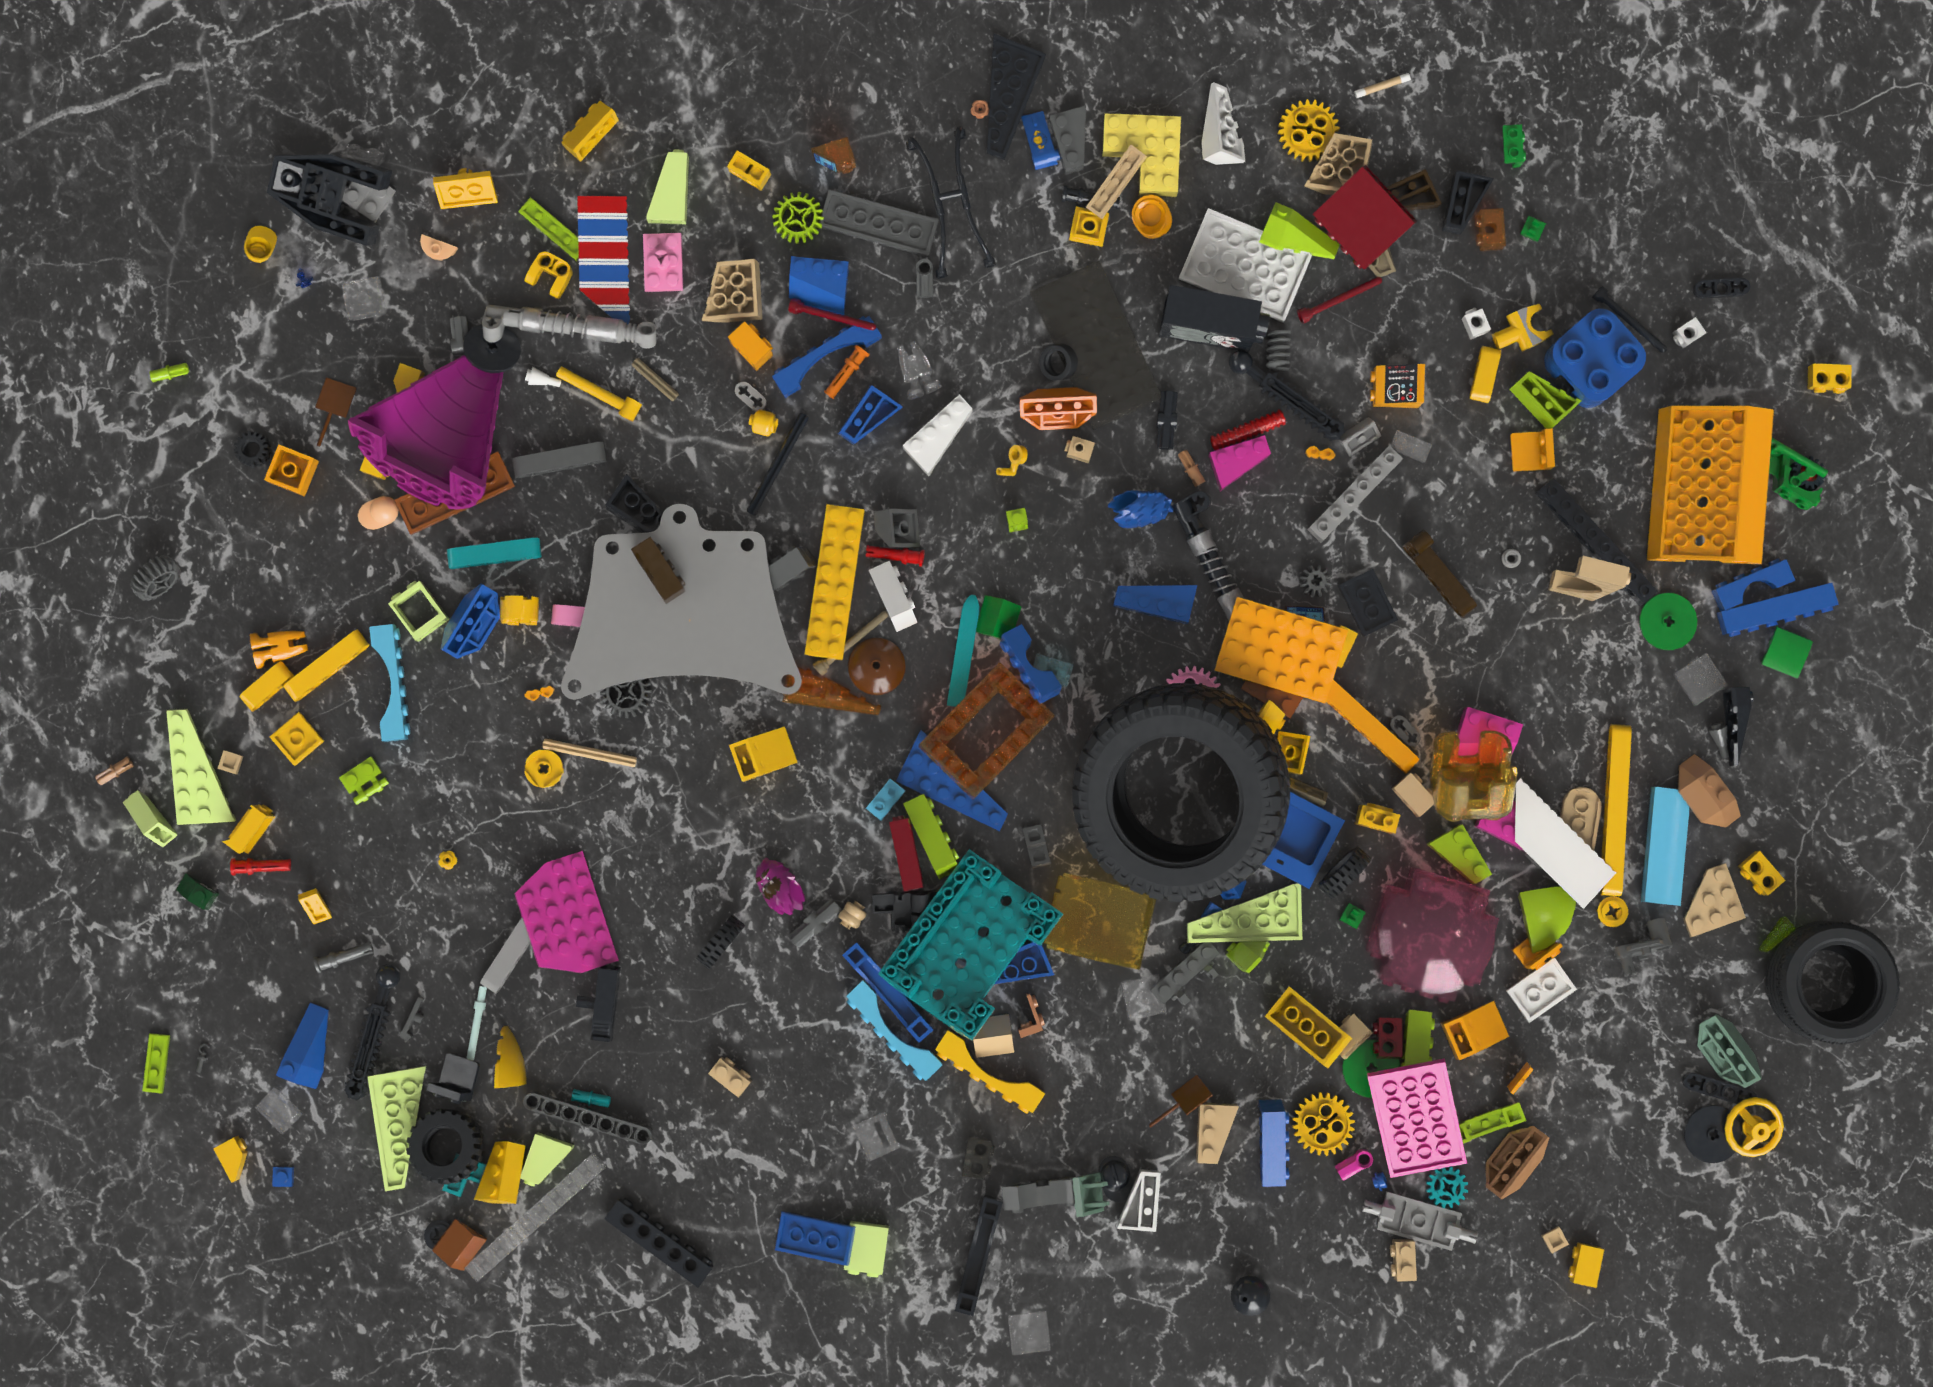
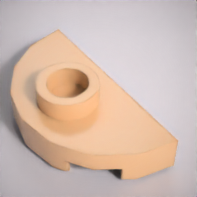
M421 234V247L426 255L434 260L442 261L443 259H448L458 250L453 245Z

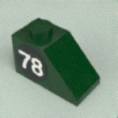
M187 873L176 888V891L186 900L202 910H209L219 894Z

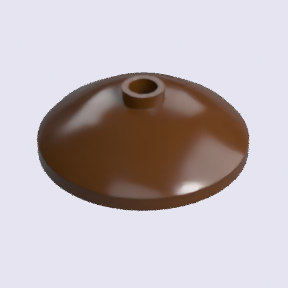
M870 638L854 648L849 658L848 671L852 682L858 689L870 695H883L893 691L901 683L906 665L901 650L893 642L883 638ZM873 663H880V667L878 669H874Z

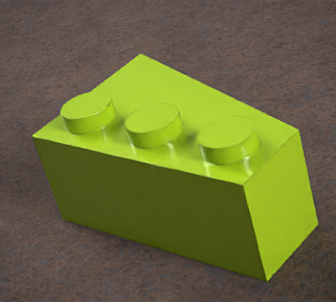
M1530 371L1509 389L1546 429L1557 425L1581 402L1578 398L1575 399L1569 396L1562 389L1559 390L1553 387L1548 381Z

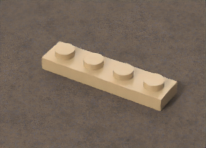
M1130 145L1086 208L1103 219L1147 156L1133 145Z

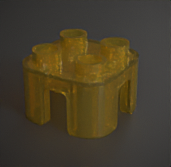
M1453 731L1439 734L1433 742L1429 776L1436 811L1446 820L1454 822L1462 819L1498 820L1507 816L1513 808L1517 780V768L1510 767L1512 758L1510 739L1497 731H1482L1479 737L1477 754L1459 756L1460 739L1458 732Z

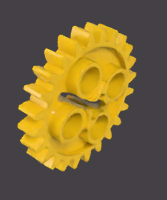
M1307 99L1305 105L1299 101L1298 107L1292 104V111L1286 109L1285 113L1287 116H1281L1283 122H1280L1278 127L1282 129L1278 131V135L1283 136L1279 139V142H1285L1282 148H1289L1288 155L1292 152L1295 153L1294 159L1301 156V161L1303 162L1305 157H1308L1309 162H1311L1312 158L1315 157L1318 161L1320 154L1323 155L1334 133L1340 130V127L1335 126L1339 120L1332 119L1335 112L1329 114L1330 107L1323 109V102L1317 106L1316 100H1314L1313 104H1310ZM1303 116L1306 122L1299 123L1297 117ZM1322 120L1325 126L1318 127L1315 121ZM1307 127L1311 128L1310 134H1307ZM1299 134L1302 137V141H1295L1293 135ZM1317 138L1321 141V144L1316 146L1311 140Z
M1319 1092L1318 1098L1311 1094L1310 1101L1304 1098L1305 1105L1298 1103L1301 1110H1294L1298 1117H1292V1120L1297 1122V1124L1292 1125V1128L1298 1130L1293 1134L1294 1136H1300L1297 1142H1305L1303 1144L1304 1149L1310 1146V1153H1313L1316 1149L1317 1155L1320 1156L1321 1151H1324V1154L1328 1156L1329 1150L1336 1154V1147L1343 1150L1341 1144L1348 1145L1346 1138L1353 1137L1349 1134V1131L1355 1130L1350 1126L1355 1120L1349 1119L1353 1112H1347L1350 1107L1349 1105L1342 1106L1343 1099L1337 1102V1095L1330 1099V1093L1327 1092L1325 1097H1323L1322 1093ZM1324 1105L1330 1107L1328 1115L1321 1114V1108ZM1337 1113L1335 1118L1326 1122V1128L1319 1127L1313 1134H1309L1311 1130L1321 1125L1320 1120L1327 1121L1333 1114ZM1307 1117L1314 1118L1313 1126L1307 1127L1305 1125ZM1336 1121H1340L1342 1125L1339 1131H1333L1332 1124ZM1323 1132L1326 1135V1139L1324 1142L1319 1143L1316 1140V1136L1318 1133Z

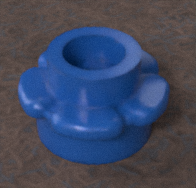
M1376 1172L1375 1177H1372L1374 1187L1383 1191V1188L1388 1187L1386 1177L1383 1172L1379 1174Z

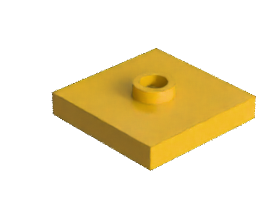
M301 712L296 713L269 736L294 766L324 742L323 738Z

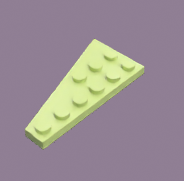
M188 709L167 710L177 825L235 822L236 818L230 810L229 802L224 796L219 779L210 759L206 755L205 747L200 741Z
M426 1066L367 1076L385 1191L405 1188L410 1155L406 1152V1148H409V1143L406 1142L407 1137L412 1135V1132H410L412 1126H416Z

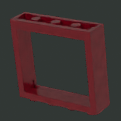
M904 815L893 817V821L889 822L903 890L909 891L924 887L910 819L905 818Z

